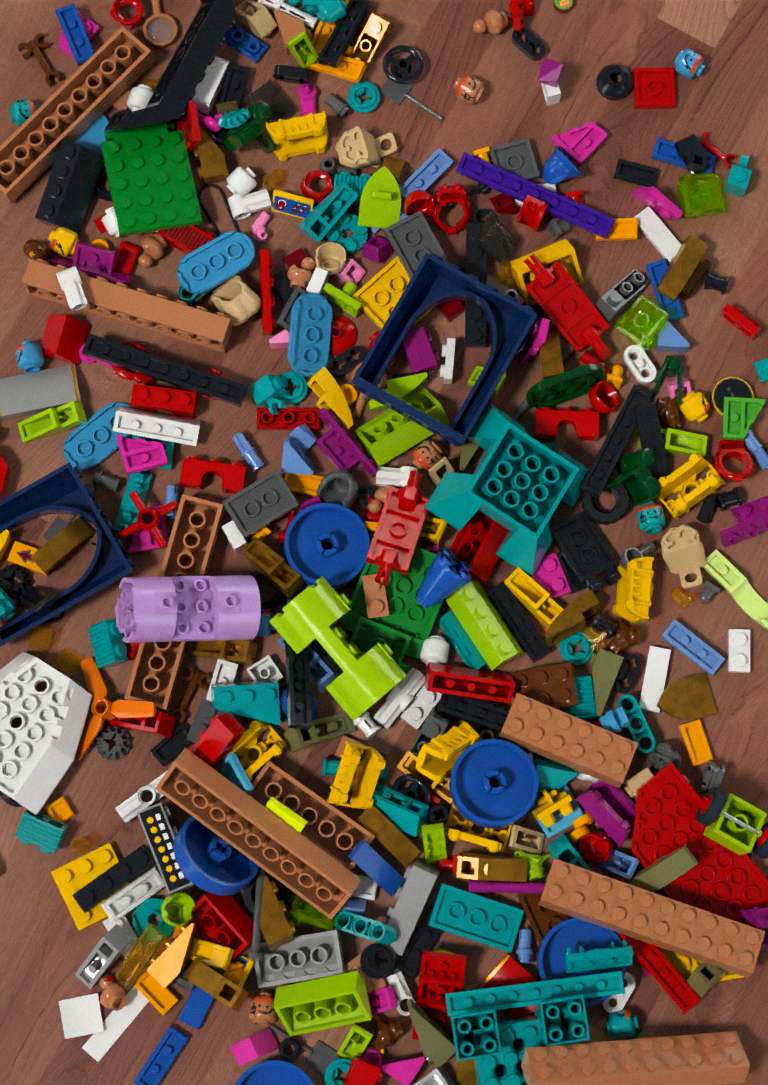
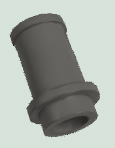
M330 93L324 100V104L336 112L337 117L345 118L349 114V105L347 103L344 104L333 93Z
M100 471V473L95 472L92 484H95V487L101 486L117 492L121 479L105 475L103 471Z

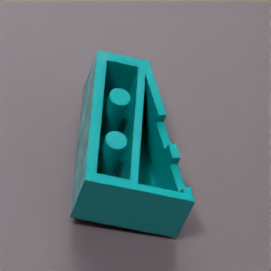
M276 680L211 684L212 706L215 709L281 726L279 683Z

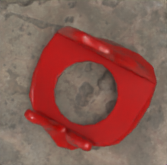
M115 0L110 10V15L113 19L123 26L130 25V30H133L136 24L144 19L143 6L139 0ZM126 4L133 5L137 10L136 16L132 19H125L120 13V10Z
M319 170L306 174L300 184L303 195L306 198L313 199L316 205L325 199L333 191L334 187L329 173ZM314 178L324 179L327 186L322 192H315L311 189L310 182Z

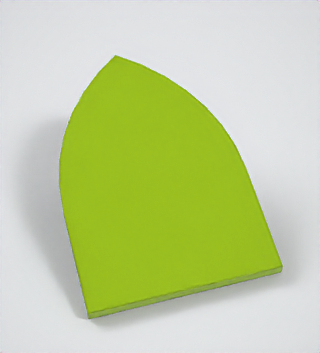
M386 166L376 171L363 188L357 226L385 229L400 221V188L395 177Z

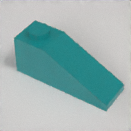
M343 181L304 218L297 228L311 241L319 243L359 195Z
M379 783L376 784L372 796L374 800L373 805L399 830L417 837L422 832L421 826L427 825L430 806Z
M564 833L547 845L553 858L594 872Z

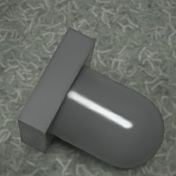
M553 219L549 222L547 228L554 241H556L562 233L571 229L572 224L563 220L556 222Z
M706 580L704 583L705 587L698 597L702 604H708L713 596L721 590Z
M187 966L181 978H177L176 986L192 992L194 984L183 977L190 967Z

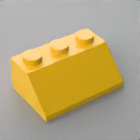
M567 239L509 262L515 283L527 305L537 303L525 287L535 279L533 272L524 263L528 258L532 264H535L530 258L532 254H535L545 268H549L559 261L578 286L584 284L575 249Z

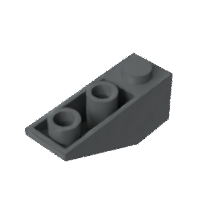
M635 268L606 292L594 307L609 324L651 281Z
M433 707L411 750L419 753L423 744H428L432 738L444 734L452 717L436 712L437 708Z

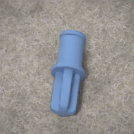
M750 429L744 438V443L750 451L749 454L753 455L760 467L765 470L768 468V455L763 449L764 445L759 443Z
M238 432L232 437L242 453L241 457L245 458L253 472L258 471L265 465L257 455L255 446L252 447L242 432Z

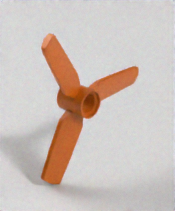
M92 657L80 662L88 691L93 696L91 710L94 716L83 731L76 752L77 760L83 757L101 730L105 719L113 720L116 717H155L157 712L156 705L153 702L117 700L114 702L108 700L107 686L95 659Z

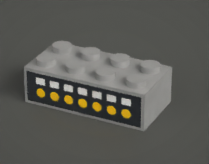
M160 802L136 812L168 894L181 893L195 888L196 885L186 879L174 856L173 845L178 829L176 826L172 827L170 822L174 820L170 808Z

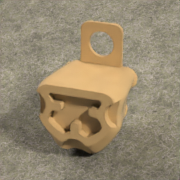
M355 126L353 129L342 134L335 149L339 155L340 164L350 168L364 169L368 166L379 167L381 165L380 158L396 152L398 147L392 133H387L374 139L373 135L364 128ZM385 139H389L392 143L391 148L387 151L381 148V143Z
M236 275L218 288L215 287L211 290V292H214L211 295V301L214 302L220 313H224L230 318L231 325L233 324L234 326L246 322L253 314L257 313L262 305L260 297L241 279V276Z
M686 524L676 528H669L661 539L662 557L669 567V571L673 574L679 573L681 585L684 589L701 585L703 580L700 567L705 566L707 559L705 558L699 532ZM693 573L697 575V579L694 582L689 583L685 581V577L688 574Z

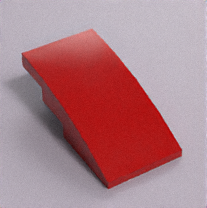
M423 950L416 1004L453 1037L451 1016H448L445 993L463 991L467 955ZM413 1027L412 1039L419 1040L415 1027Z

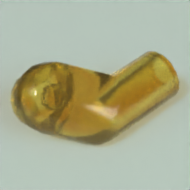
M503 260L498 268L496 279L504 286L506 285V287L511 288L515 284V278L511 277V274L508 272L511 264Z

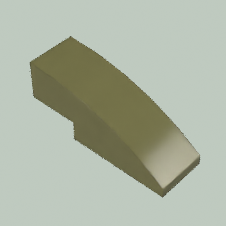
M684 845L655 860L652 865L636 872L629 882L635 887L654 893L696 866L698 861Z

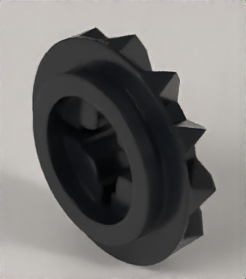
M13 564L7 565L0 570V586L10 598H18L30 588L31 577L25 567ZM15 572L16 578L22 582L15 583L12 589L11 583L5 579H11Z
M374 943L362 951L359 962L362 971L368 977L381 979L392 972L395 965V957L389 947L384 944ZM376 952L379 959L386 960V962L379 964L378 970L374 963L368 962L375 958Z

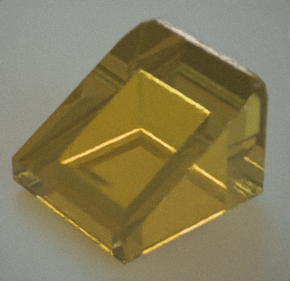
M39 626L35 627L28 646L49 653L56 634L55 631Z
M63 648L54 661L53 666L73 677L83 657Z

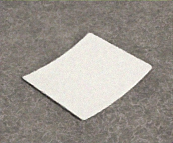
M98 993L59 1001L65 1039L104 1031Z

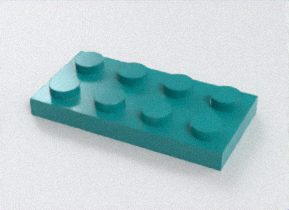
M441 883L428 926L511 953L524 910Z

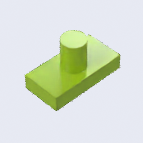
M347 281L342 290L337 289L328 282L324 285L322 295L327 301L355 318L361 312L362 303L351 297L358 289L354 283Z
M443 823L421 826L426 864L435 863L440 859L447 858Z

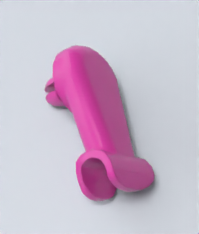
M311 84L301 85L298 89L302 111L301 117L312 113V115L317 114L315 87Z
M197 110L201 127L214 132L222 129L218 123L219 118L223 116L221 113L211 118L210 116H202Z

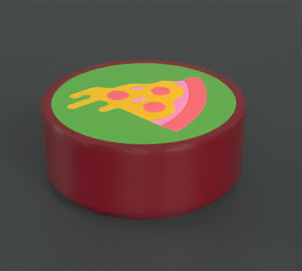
M553 0V7L559 13H568L573 8L574 0Z

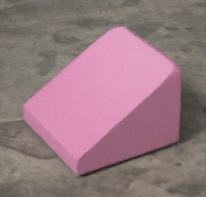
M346 258L344 269L335 275L344 282L350 281L357 286L367 271L352 258Z
M283 330L269 339L270 348H288V331Z
M682 378L683 397L691 391L690 381L687 378ZM678 379L667 382L670 399H673L677 394Z

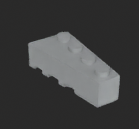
M419 859L415 861L413 867L408 866L403 877L407 879L404 887L399 886L394 897L398 901L395 907L390 906L386 918L389 919L387 925L394 927L396 930L395 941L386 946L392 952L401 956L440 872L438 868L428 863L426 864Z

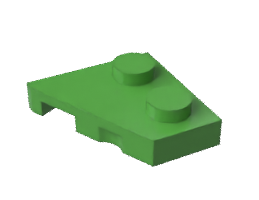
M724 397L722 439L743 441L761 411L765 399Z

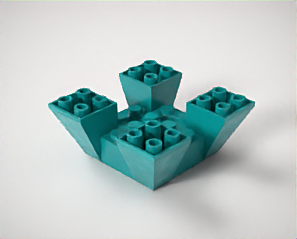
M488 403L467 437L487 452L473 474L446 472L424 508L459 531L478 510L509 530L495 554L514 567L521 568L527 575L532 577L552 543L549 519L561 500L571 507L574 506L582 492L580 487L589 468L560 449L555 453L526 434L524 425ZM527 461L532 463L533 470L528 468ZM498 467L503 468L505 475L499 473ZM516 479L521 480L522 487L517 485ZM534 490L539 492L540 499L535 497ZM506 496L512 500V505L506 502Z
M583 994L539 1001L534 1015L497 1021L495 1009L451 1016L457 1061L474 1059L477 1085H521L526 1082L522 1068L516 1069V1064L523 1060L525 1049L528 1047L564 1045L566 1043L590 1040ZM521 1038L522 1044L519 1047H513L514 1040ZM498 1064H503V1070L499 1073H495V1066Z

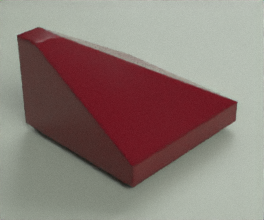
M500 194L490 198V202L497 213L518 214L516 203L512 197Z

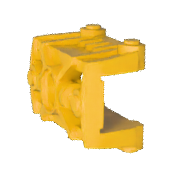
M325 111L312 115V113H309L303 117H293L288 120L278 119V122L265 123L267 132L277 147L273 150V153L279 161H287L288 157L313 152L317 154L325 153L328 142Z
M694 453L689 457V461L667 477L663 476L658 479L657 483L661 493L657 498L674 519L677 520L680 515L689 512L691 507L709 494L715 493V490L725 485L726 482L706 458ZM709 467L710 470L707 472L706 478H699L697 480L698 474ZM690 486L696 487V488H695L694 490H692L690 493H688V494L686 493V490H687L688 487H690ZM671 493H679L677 494L678 498L675 500L670 499L667 502L663 500Z
M647 556L632 559L627 562V570L623 569L621 565L616 567V572L620 579L617 582L616 604L613 605V614L631 623H641L649 620L648 612L649 606L651 607L652 604L651 597L653 594L652 579L654 571L652 570V561L654 557Z
M254 720L229 753H236L237 757H242L239 761L242 767H245V772L251 781L254 773L274 756H280L283 753V748L288 745L267 722ZM269 728L271 731L267 736V740L264 743L262 741L258 743L259 735ZM270 743H275L267 752H265L268 749L267 746ZM251 749H257L260 755L258 759L252 761L248 758V752Z
M465 721L458 727L453 726L444 735L440 734L436 738H432L430 743L423 744L418 754L415 768L435 783L443 782L444 777L451 774L456 760L465 748L478 742L479 734Z
M345 741L346 746L343 754L340 755L341 761L333 785L330 786L331 792L326 801L330 804L355 809L371 808L374 802L372 796L380 772L386 766V761L371 746ZM364 749H367L364 759L360 761V755ZM351 788L353 794L350 803H347L348 791Z
M452 803L444 830L445 836H449L448 838L454 842L460 839L488 847L487 850L492 853L498 851L505 852L512 825L509 826L508 830L497 832L492 828H485L482 834H475L472 831L473 823L467 819L464 822L460 821L457 816L452 814L453 810L458 811L454 803ZM457 825L463 826L462 829L466 830V832H461L459 830L450 828L448 829V827H456ZM497 836L504 845L497 841L489 840L487 837Z

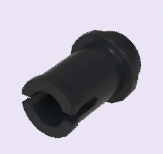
M706 496L702 499L703 504L696 519L709 524L714 508L718 507V500L711 496Z

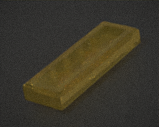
M148 923L114 976L126 990L131 991L166 938L154 924Z

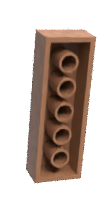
M519 693L514 698L498 737L617 788L622 785L638 746V743Z
M269 760L252 783L254 789L250 792L249 796L264 807L269 799L273 797L308 821L301 834L351 872L356 864L348 857L361 840L370 846L375 839L372 833Z

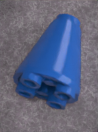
M448 548L439 551L417 591L418 595L415 597L417 602L428 609L468 584L472 579L469 573L471 570L470 566L464 561L459 562Z

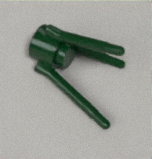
M666 356L661 369L654 379L656 385L652 391L653 397L651 400L657 394L665 376L674 377L678 374L677 406L681 405L684 367L681 366L682 362L678 357Z

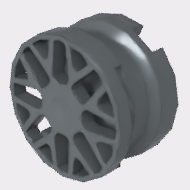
M659 743L654 752L650 753L647 757L649 765L656 772L669 762H672L676 768L682 763L680 762L682 760L680 754L677 751L674 753L671 750L672 747L668 744Z
M709 760L702 776L700 789L704 791L706 789L710 790L713 787L720 789L726 766L722 765L719 768L718 765Z

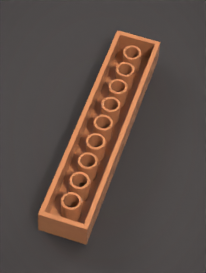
M123 26L104 43L0 146V195L12 204L56 160L62 140L74 143L155 62L152 51Z
M29 259L22 279L27 295L69 307L65 292L62 291L56 275L57 272L68 268L62 265H56V267L48 265V262L42 259H36V261ZM78 271L82 281L81 286L88 302V306L81 309V311L222 353L226 352L232 333L231 320L226 314L220 312L213 314L200 306L193 308L180 300H176V302L169 301L167 297L156 294V296L149 295L143 289L136 288V290H132L123 283L116 282V284H112L105 278L97 276L95 279L89 277L85 272Z
M182 494L159 577L207 575L225 511L223 504ZM188 641L140 643L124 699L153 702L156 705V710L168 713Z
M186 748L176 758L155 788L329 919L336 915L361 881V878Z
M555 858L551 864L538 903L540 906L749 978L754 972L765 931Z
M737 1031L528 1047L525 1049L521 1067L527 1085H726L744 1083L750 1063Z

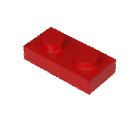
M727 303L722 309L720 316L753 341L760 331L758 323L751 318L747 319L742 315L741 310L734 305L730 306Z

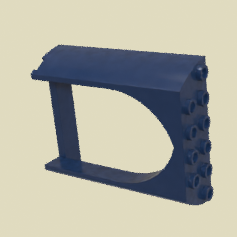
M426 253L353 377L351 384L356 391L363 393L362 398L368 402L372 398L443 438V444L449 446L452 443L454 446L460 447L467 439L538 314L535 313L532 307L516 303L517 300L512 296H504L498 293V289L489 284L486 286L480 283L476 276L464 274L458 266L446 264L440 256ZM470 300L475 301L480 306L488 320L491 332V351L485 367L451 426L448 427L377 386L409 331L423 314L445 302Z
M70 462L0 501V533L6 529L10 532L40 516L50 514L74 515L90 522L97 528L95 555L84 575L75 584L52 597L55 601L53 605L39 615L28 611L0 627V647L133 572L132 569L135 568L129 556L125 558L124 554L127 552L120 539H114L116 533L109 520L104 522L103 519L106 516L98 502L93 503L95 497L88 484L83 486L80 480L83 475L77 466L73 468Z

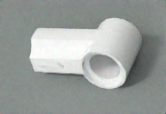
M267 189L247 195L239 193L228 198L234 220L247 218L253 212L272 207Z
M76 266L57 272L59 284L62 291L65 292L71 311H78L88 306Z
M377 466L376 485H392L398 487V489L403 488L407 484L410 471H416V479L419 469L410 466H402L400 468Z
M400 971L385 978L384 981L387 987L392 986L398 1012L408 1016L410 1015L409 1012H404L400 1009L401 1001L410 998L414 1003L416 1002Z

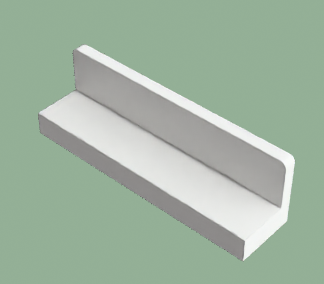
M117 406L113 431L196 446L200 421Z

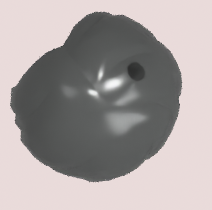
M334 470L322 479L316 494L326 503L338 504L349 509L358 496L359 488L357 481L351 473L346 470Z

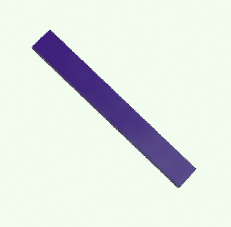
M464 152L456 168V173L523 203L527 195L539 199L548 205L546 213L604 239H607L615 222L614 218Z

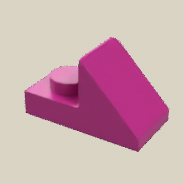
M392 986L368 993L372 1015L398 1007Z

